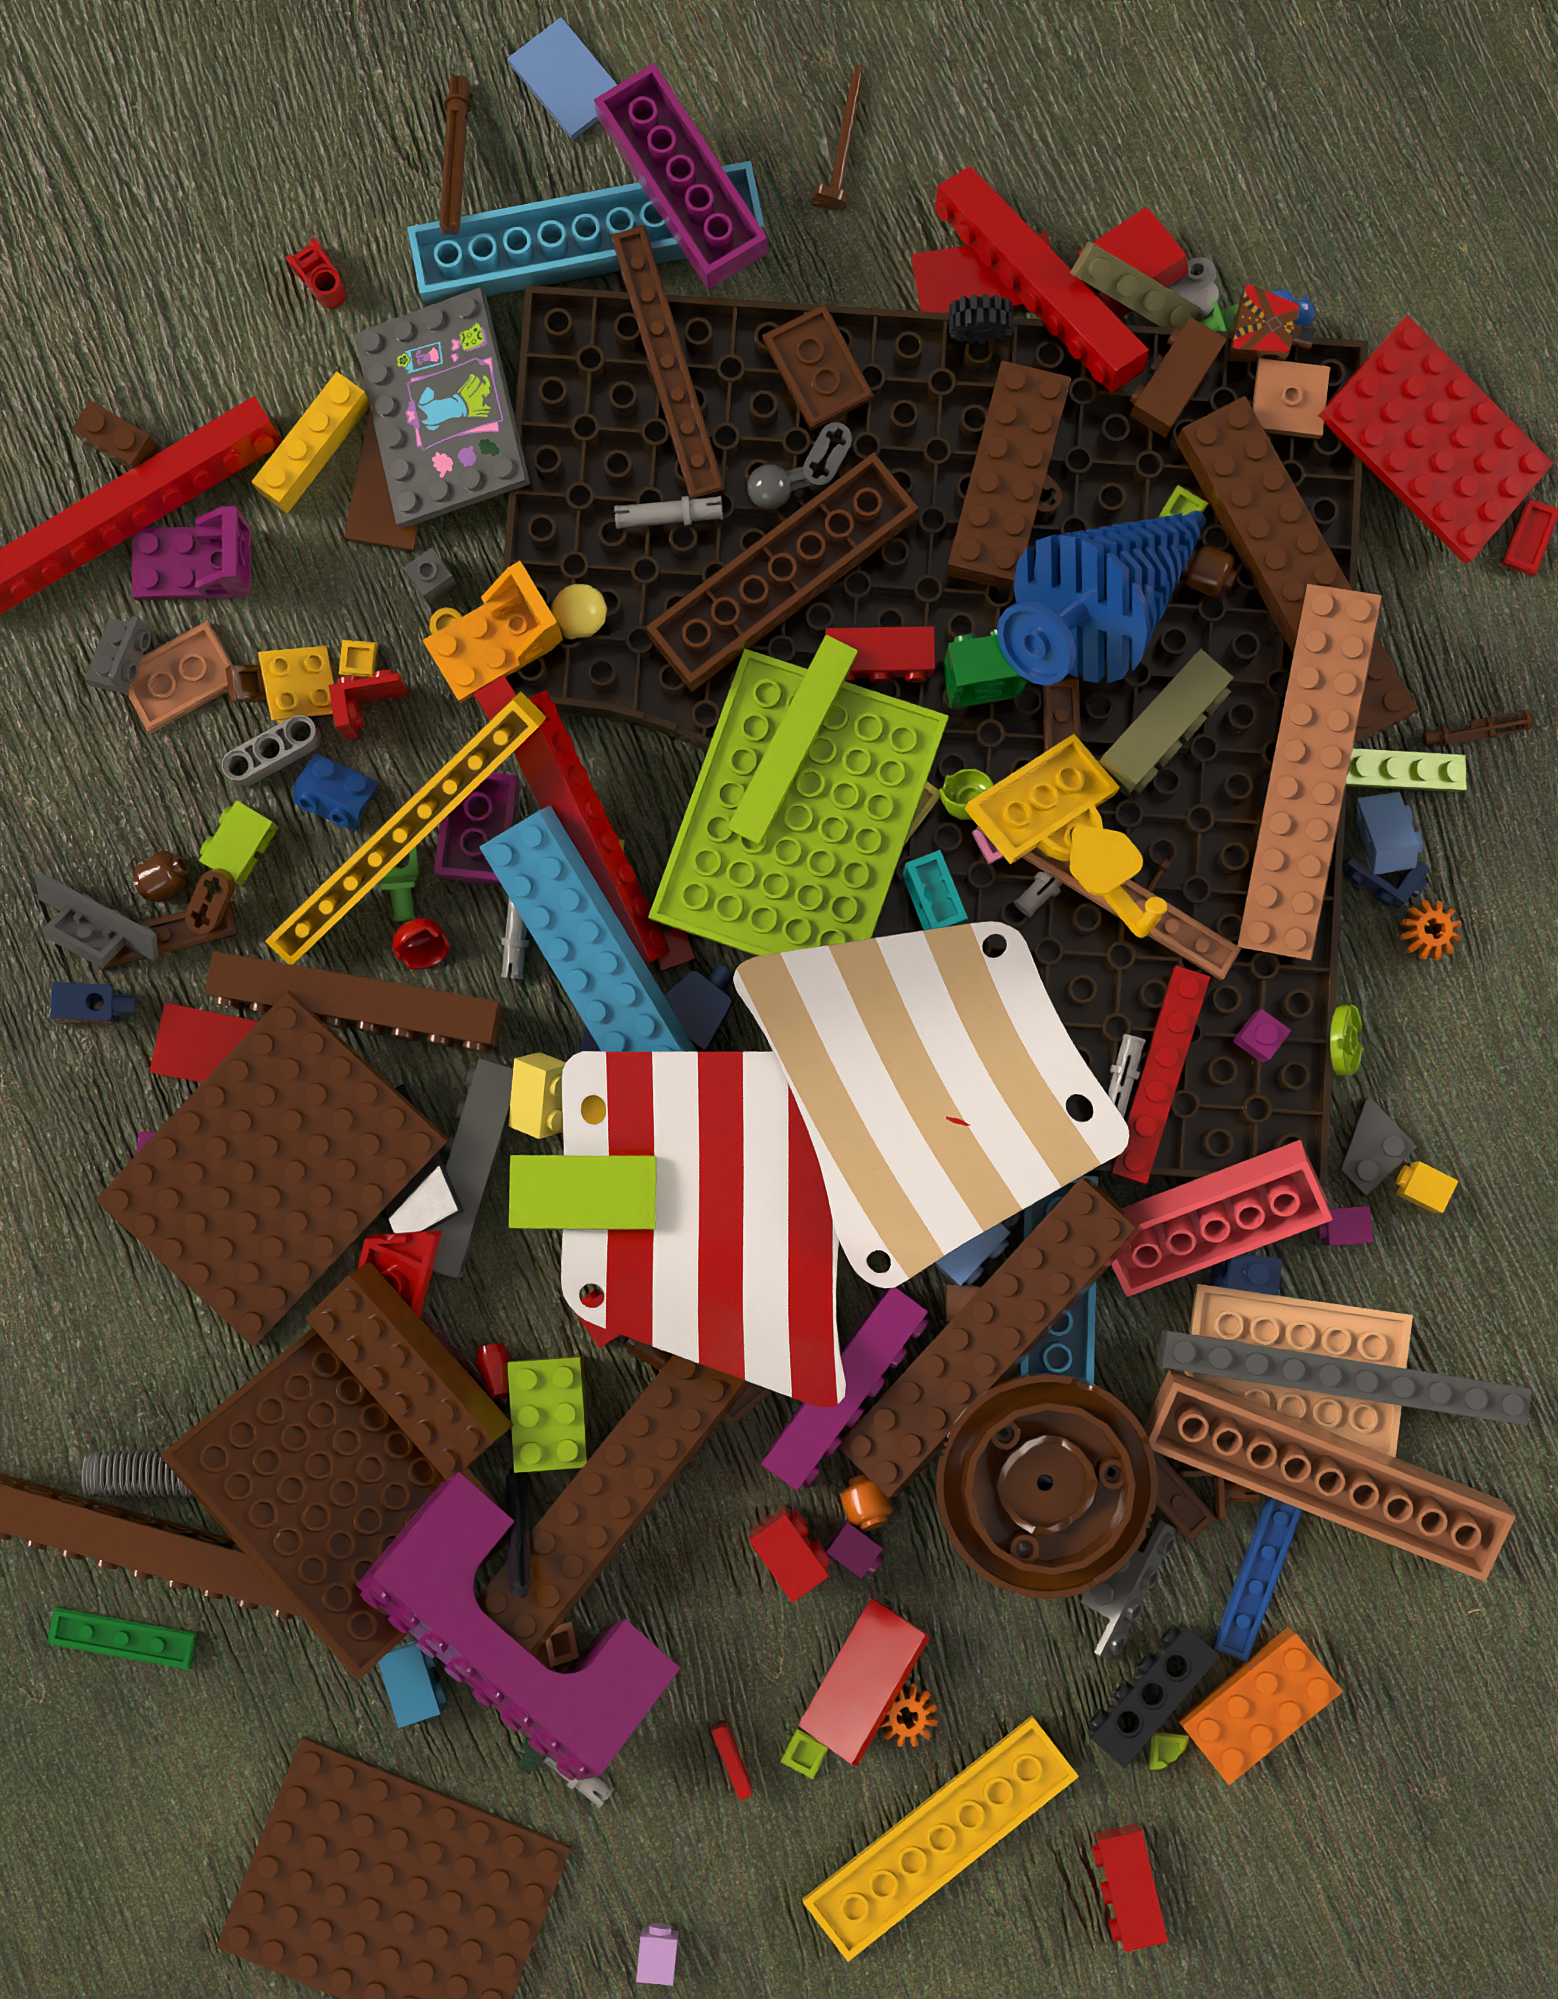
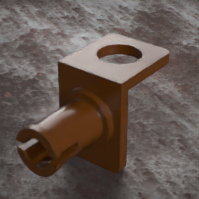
M1177 1468V1474L1181 1477L1213 1476L1214 1515L1219 1520H1225V1507H1227V1503L1258 1504L1260 1501V1494L1256 1492L1244 1493L1245 1491L1254 1490L1231 1481H1226V1479L1198 1468Z

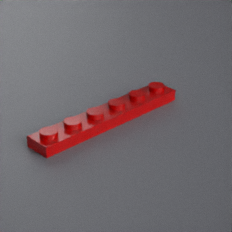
M1179 966L1173 968L1126 1120L1129 1130L1128 1144L1124 1151L1115 1157L1111 1174L1147 1184L1210 976Z

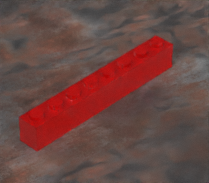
M971 166L937 185L935 209L938 216L943 221H947L957 231L960 239L965 244H969L979 254L981 261L986 266L991 267L1001 277L1003 284L1008 289H1012L1023 300L1025 307L1030 312L1035 313L1045 323L1048 331L1052 335L1057 336L1068 347L1070 354L1075 359H1079L1090 370L1091 375L1097 382L1102 383L1112 393L1144 372L1149 349L1081 279L1070 273L1071 269Z
M547 690L528 699L547 718L514 751V754L540 809L542 810L548 806L553 808L644 963L648 964L670 951L657 922L648 918L651 911L650 904L643 895L635 878L634 870L625 857L619 844L618 836L607 819L603 805L589 781L588 773L580 762L573 747L572 739L567 734L557 713V708Z

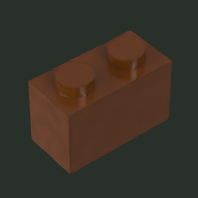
M91 400L71 429L83 443L129 470L155 456L160 448L149 434Z

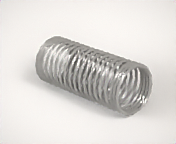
M89 1450L85 1455L82 1468V1488L87 1497H103L105 1495L107 1498L111 1495L112 1497L118 1496L119 1498L122 1496L126 1498L129 1496L132 1498L136 1496L138 1498L142 1496L145 1498L149 1496L151 1498L155 1496L158 1498L162 1496L164 1498L168 1496L171 1498L175 1496L177 1498L181 1496L183 1498H195L178 1477L175 1484V1473L172 1470L169 1486V1467L166 1463L164 1484H162L163 1460L160 1457V1451L154 1454L153 1451L149 1453L147 1451L143 1453L137 1451L135 1453L132 1450L128 1453L126 1450L122 1453L119 1450L115 1453L112 1450L109 1453L107 1450L104 1452L101 1450ZM107 1454L106 1484L104 1487L105 1456ZM112 1455H113V1457H114V1462H113V1481H112V1486H111V1485H110V1477H111V1458H112ZM120 1455L119 1484L117 1487L118 1456ZM126 1455V1481L125 1485H123L124 1458ZM139 1455V1480L138 1485H136L137 1458ZM151 1455H152V1479H151V1485H150V1484H149V1471H150V1458H151ZM131 1456H133L132 1483L130 1487V1460ZM144 1456H145V1457H146V1468H145V1482H144V1487H143V1480H142V1478H143V1461H144ZM157 1456H158V1458H159V1468H158V1482H157V1486H156V1479H155V1477H156V1461H157Z

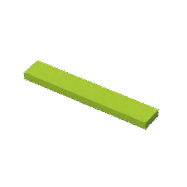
M825 635L727 826L729 831L759 846L761 845L859 654L858 650Z

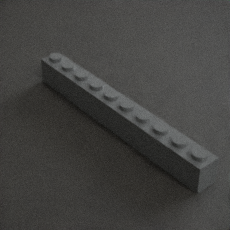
M1161 1330L1157 1366L1526 1426L1528 1424L1532 1389L1168 1330Z

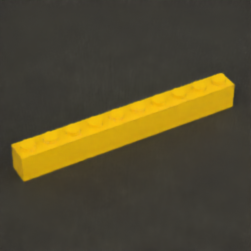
M520 691L299 906L265 942L284 961L293 965L514 752L547 717Z

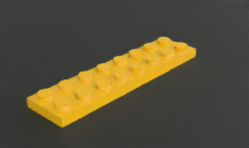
M1030 1716L802 1899L803 1903L847 1962H849L1079 1776L1035 1718Z

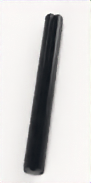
M514 1467L509 1469V1475L506 1476L507 1515L514 1520L507 1530L509 1592L512 1596L519 1595L521 1598H525L528 1596V1590L531 1589L527 1472L514 1473Z

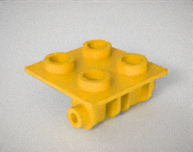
M327 646L258 652L271 721L277 720V723L280 724L296 715H305L307 717L333 715L329 685L334 684Z

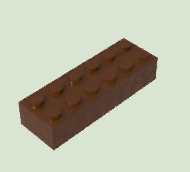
M1001 361L949 557L947 576L1014 592L1013 586L1017 562L1029 545L1066 404L1071 377Z
M371 1262L350 1273L305 1318L446 1480L456 1473H462L513 1426L512 1422Z

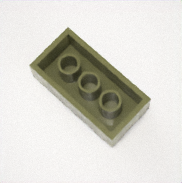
M1202 649L1193 656L1099 761L1100 765L1118 784L1119 790L1126 797L1133 790L1140 794L1159 772L1155 766L1159 763L1164 767L1182 747L1183 744L1179 739L1183 737L1188 741L1207 719L1203 713L1207 711L1212 715L1231 693L1227 686L1234 677Z

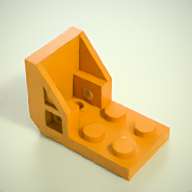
M521 561L508 567L481 596L484 605L422 640L459 703L474 696L473 693L504 675L506 677L551 651L563 640L557 621Z

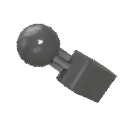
M838 422L826 425L817 438L803 467L785 471L776 465H762L755 469L747 482V491L752 502L763 509H777L788 501L793 491L805 488L811 493H821L828 488L850 448L852 434L849 428ZM834 437L840 440L839 444L832 449L824 465L822 475L818 479L813 478V472L820 467L826 456L830 441Z

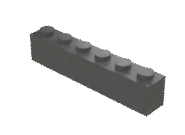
M478 1059L477 1066L471 1065L465 1083V1085L470 1086L466 1100H460L455 1119L460 1121L456 1134L451 1133L449 1135V1140L445 1147V1154L449 1155L446 1171L464 1211L431 1229L442 1232L433 1272L457 1279L463 1276L509 1123L513 1068Z

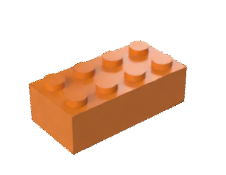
M1287 1627L1250 1657L1248 1663L1244 1662L1178 1716L1176 1720L1226 1783L1230 1785L1343 1691L1297 1633Z

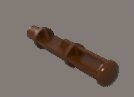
M1528 710L1475 719L1471 721L1469 728L1449 731L1445 725H1440L1436 730L1423 732L1422 738L1425 746L1433 744L1447 746L1449 744L1528 731L1532 728L1533 720ZM1521 713L1520 719L1498 723L1493 722V718ZM1519 724L1523 726V729L1495 734V729Z

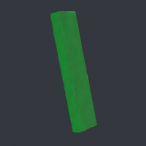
M56 1606L53 1610L47 1644L190 1670L193 1665L199 1632Z

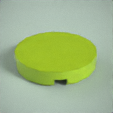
M1340 1004L1336 1008L1332 1019L1330 1036L1331 1060L1336 1075L1339 1076L1354 1075L1358 1071L1361 1061L1362 1045L1361 1042H1358L1357 1032L1361 1033L1362 1021L1359 1010L1354 1005Z

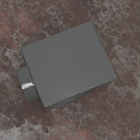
M433 548L403 567L408 578L428 606L457 587L453 576Z

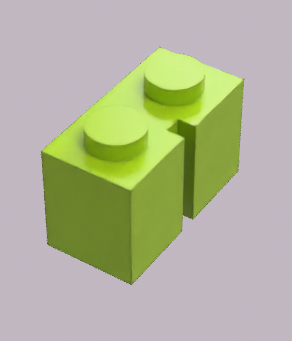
M236 800L233 806H227L219 818L221 826L214 837L209 836L200 849L202 856L199 861L212 870L217 868L227 870L233 876L235 883L243 887L259 861L253 857L256 851L261 854L264 853L279 827L271 820Z

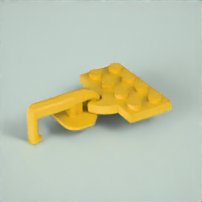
M1075 734L969 801L964 808L1010 864L1036 847L1052 858L1060 861H1070V871L1083 888L1093 895L1102 896L1136 936L1140 938L1147 936L1167 911L1168 906L1164 899L1151 897L1146 901V911L1143 913L1121 887L1123 883L1134 877L1141 870L1143 858L1140 851L1124 833L1103 829L1102 819L1096 807L1114 796L1120 787Z

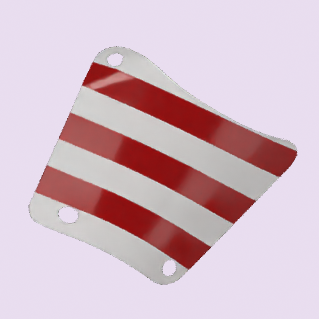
M582 1051L573 1055L566 1062L562 1071L564 1155L656 1156L657 1180L656 1230L563 1229L561 1286L564 1298L577 1315L588 1322L813 1406L825 1408L838 1405L845 1397L846 1388L836 1324V1278L839 1239L835 1230L829 1199L815 1148L795 1097L774 1052ZM590 1095L599 1096L606 1105L605 1118L602 1122L595 1125L587 1123L581 1115V1104ZM593 1283L600 1286L604 1291V1302L597 1308L586 1307L580 1301L579 1292L584 1285Z

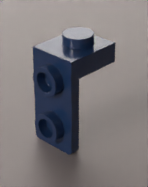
M1351 857L1346 859L1342 865V870L1346 872L1344 876L1347 880L1359 887L1365 885L1375 892L1374 897L1380 903L1387 907L1394 905L1397 908L1405 904L1410 896L1416 898L1428 882L1423 877L1430 869L1417 860L1416 868L1407 869L1394 887L1378 875H1374L1372 871Z

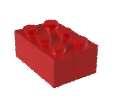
M785 1504L750 1529L749 1542L793 1603L829 1577L828 1565L831 1563L828 1557L829 1554L826 1553V1549L820 1540L816 1537L811 1541L807 1535L809 1533L808 1524L799 1510L795 1507L790 1511Z

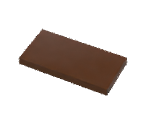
M369 409L344 539L350 542L414 553L420 523L403 529L396 525L371 409Z

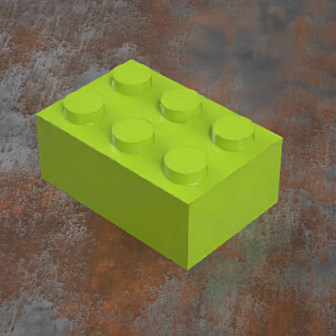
M584 1356L507 1362L510 1413L513 1424L511 1429L514 1473L583 1468L590 1459Z

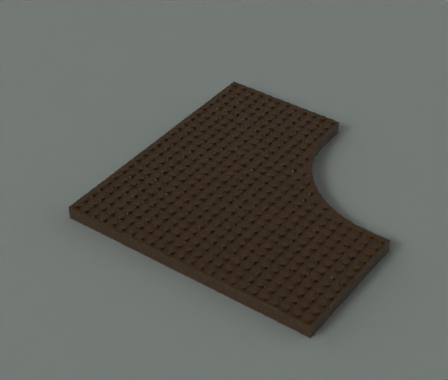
M526 285L515 422L530 484L509 491L503 572L508 567L521 561L550 611L552 602L565 587L573 584L590 585L603 595L607 606L605 623L591 637L570 640L562 636L563 640L554 649L506 676L505 678L516 695L521 691L527 698H530L547 690L557 708V712L609 718L656 730L707 753L742 654L691 692L649 639L646 626L820 494L808 492L805 488L791 492L790 498L783 506L777 509H763L752 502L748 495L747 482L752 472L762 465H776L785 471L803 467L823 428L830 423L838 422L849 428L852 434V442L831 485L874 452L917 505V519L752 645L748 650L808 669L825 637L826 628L934 626L935 671L933 677H927V681L918 683L906 682L905 677H891V681L887 683H872L869 681V678H855V682L851 684L949 716L927 782L938 790L943 787L947 775L951 776L962 769H977L987 774L992 782L997 784L1044 753L1042 685L1034 684L1027 680L1021 697L950 709L942 669L949 643L954 642L955 637L965 634H975L976 638L991 636L990 632L998 629L999 618L1009 606L1016 604L1015 593L1012 591L947 576L948 561L1001 361L1071 377L1069 392L1047 472L1061 489L1062 501L1058 510L1052 515L1041 516L1036 514L1028 548H1034V566L1036 561V540L1051 535L1059 536L1071 532V534L1081 530L1086 532L1087 529H1099V527L1112 526L1113 524L1156 519L1179 485L1208 503L1203 511L1206 517V526L1200 531L1199 541L1194 549L1199 550L1203 545L1207 544L1230 553L1235 559L1233 569L1239 571L1232 590L1224 589L1216 598L1188 587L1186 583L1187 577L1183 576V571H1181L1178 585L1173 591L1164 614L1155 624L1153 637L1146 648L1142 660L1133 672L1132 662H1129V670L1123 679L1107 683V666H1104L1105 675L1099 683L1083 680V671L1078 678L1068 673L1063 679H1079L1081 742L1099 762L1109 748L1200 649L1234 677L1227 686L1231 693L1225 698L1223 703L1212 715L1207 711L1203 713L1207 719L1188 741L1183 737L1179 739L1183 744L1182 747L1164 767L1159 763L1155 766L1159 772L1140 794L1133 790L1126 797L1118 790L1114 796L1097 806L1096 809L1101 816L1103 829L1124 833L1142 855V868L1130 880L1146 889L1167 857L1172 863L1152 893L1238 946L1293 654L1176 443V439L1183 427L1246 396L1252 407L1257 363L1226 360L1232 332L1215 331L1227 340L1215 362L1165 438L1130 417L1134 404L1129 401L1139 384L1142 383L1147 386L1153 375L1148 373L1157 356L1159 354L1166 356L1170 350L1171 345L1167 344V341L1175 328L1125 325L1149 349L1148 357L1142 374L1111 393L1102 383L1097 382L1093 378L1090 370L1079 359H1075L1070 354L1068 347L1057 336L1052 335L1041 319L1013 317V333L1010 337L1007 336V339H997V342L994 343L985 341V344H979V341H975L971 344L967 343V340L959 342L957 339L951 338V335H949V313L826 305L867 381L874 399L811 431L762 340V335L821 305L666 295L725 488L724 493L707 498L721 496L723 519L692 521V525L685 526L684 522L617 529L615 505L625 506L682 500V497L689 496L628 292ZM1314 337L1310 350L1291 346L1285 361L1330 367L1327 405L1368 358V341ZM1325 423L1323 435L1320 439L1266 433L1353 591H1356L1362 460ZM834 437L830 441L826 456L820 467L813 472V478L818 479L822 475L824 465L832 449L839 444L840 440ZM1051 489L1047 494L1042 493L1039 504L1048 503L1050 506L1053 505L1052 497L1055 491ZM1346 788L1312 960L1242 948L1223 980L1214 977L1147 935L1143 938L1136 936L1121 918L1064 883L1059 887L1060 892L1055 897L1050 896L1033 913L1032 917H1027L1016 907L1014 901L1035 882L1034 877L1039 871L1044 873V871L1022 857L1012 864L1003 857L989 865L972 834L978 826L975 821L960 820L949 814L941 798L938 800L903 848L872 938L924 931L902 874L907 862L941 850L968 917L965 924L989 921L1001 922L1020 932L1028 945L1039 976L1060 1021L1079 1054L1106 1094H1108L1113 1076L1110 1069L1112 1065H1116L1123 1041V1034L1146 1040L1137 1068L1141 1075L1173 968L1179 966L1210 976L1149 1176L1199 1179L1301 1140L1321 1187L1327 1186L1333 1066L1330 1036L1336 1006ZM1052 877L1050 881L1037 892V895H1039L1043 891V889L1054 879V877ZM992 934L986 937L982 945L984 954L990 958L1001 956L1007 947L1006 939L1000 934ZM1260 1009H1263L1291 1030L1272 1058L1263 1063L1233 1042L1252 1014ZM1129 1056L1127 1057L1125 1069L1122 1075L1120 1083L1121 1087L1123 1086L1125 1075L1129 1065ZM1139 1078L1138 1080L1134 1079L1132 1090L1127 1104V1109L1124 1115L1125 1123L1134 1098ZM1117 1093L1116 1101L1114 1104L1116 1108L1119 1101L1120 1093ZM1074 1094L1066 1101V1110L1072 1119L1078 1122H1086L1092 1118L1094 1113L1093 1106L1087 1097ZM1115 1157L1089 1172L1110 1173Z

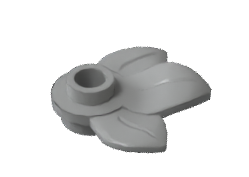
M1195 257L1187 262L1188 274L1167 288L1200 307L1199 314L1208 318L1214 311L1212 302H1218L1220 296L1219 289L1214 283L1216 269L1213 262L1208 258ZM1198 270H1204L1203 273L1198 276L1192 275L1194 272Z

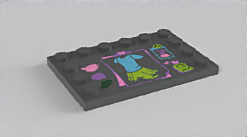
M480 287L354 333L396 525L403 529L530 484L486 294Z

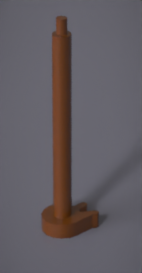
M856 65L855 73L851 75L831 184L827 186L817 183V187L814 188L812 195L813 206L842 210L847 205L848 194L842 190L863 81V76L861 75L863 67L861 65Z

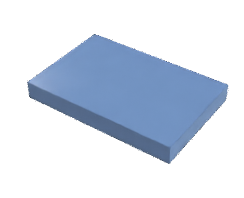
M562 17L507 58L508 64L571 140H574L598 121L594 99L617 86L615 81Z

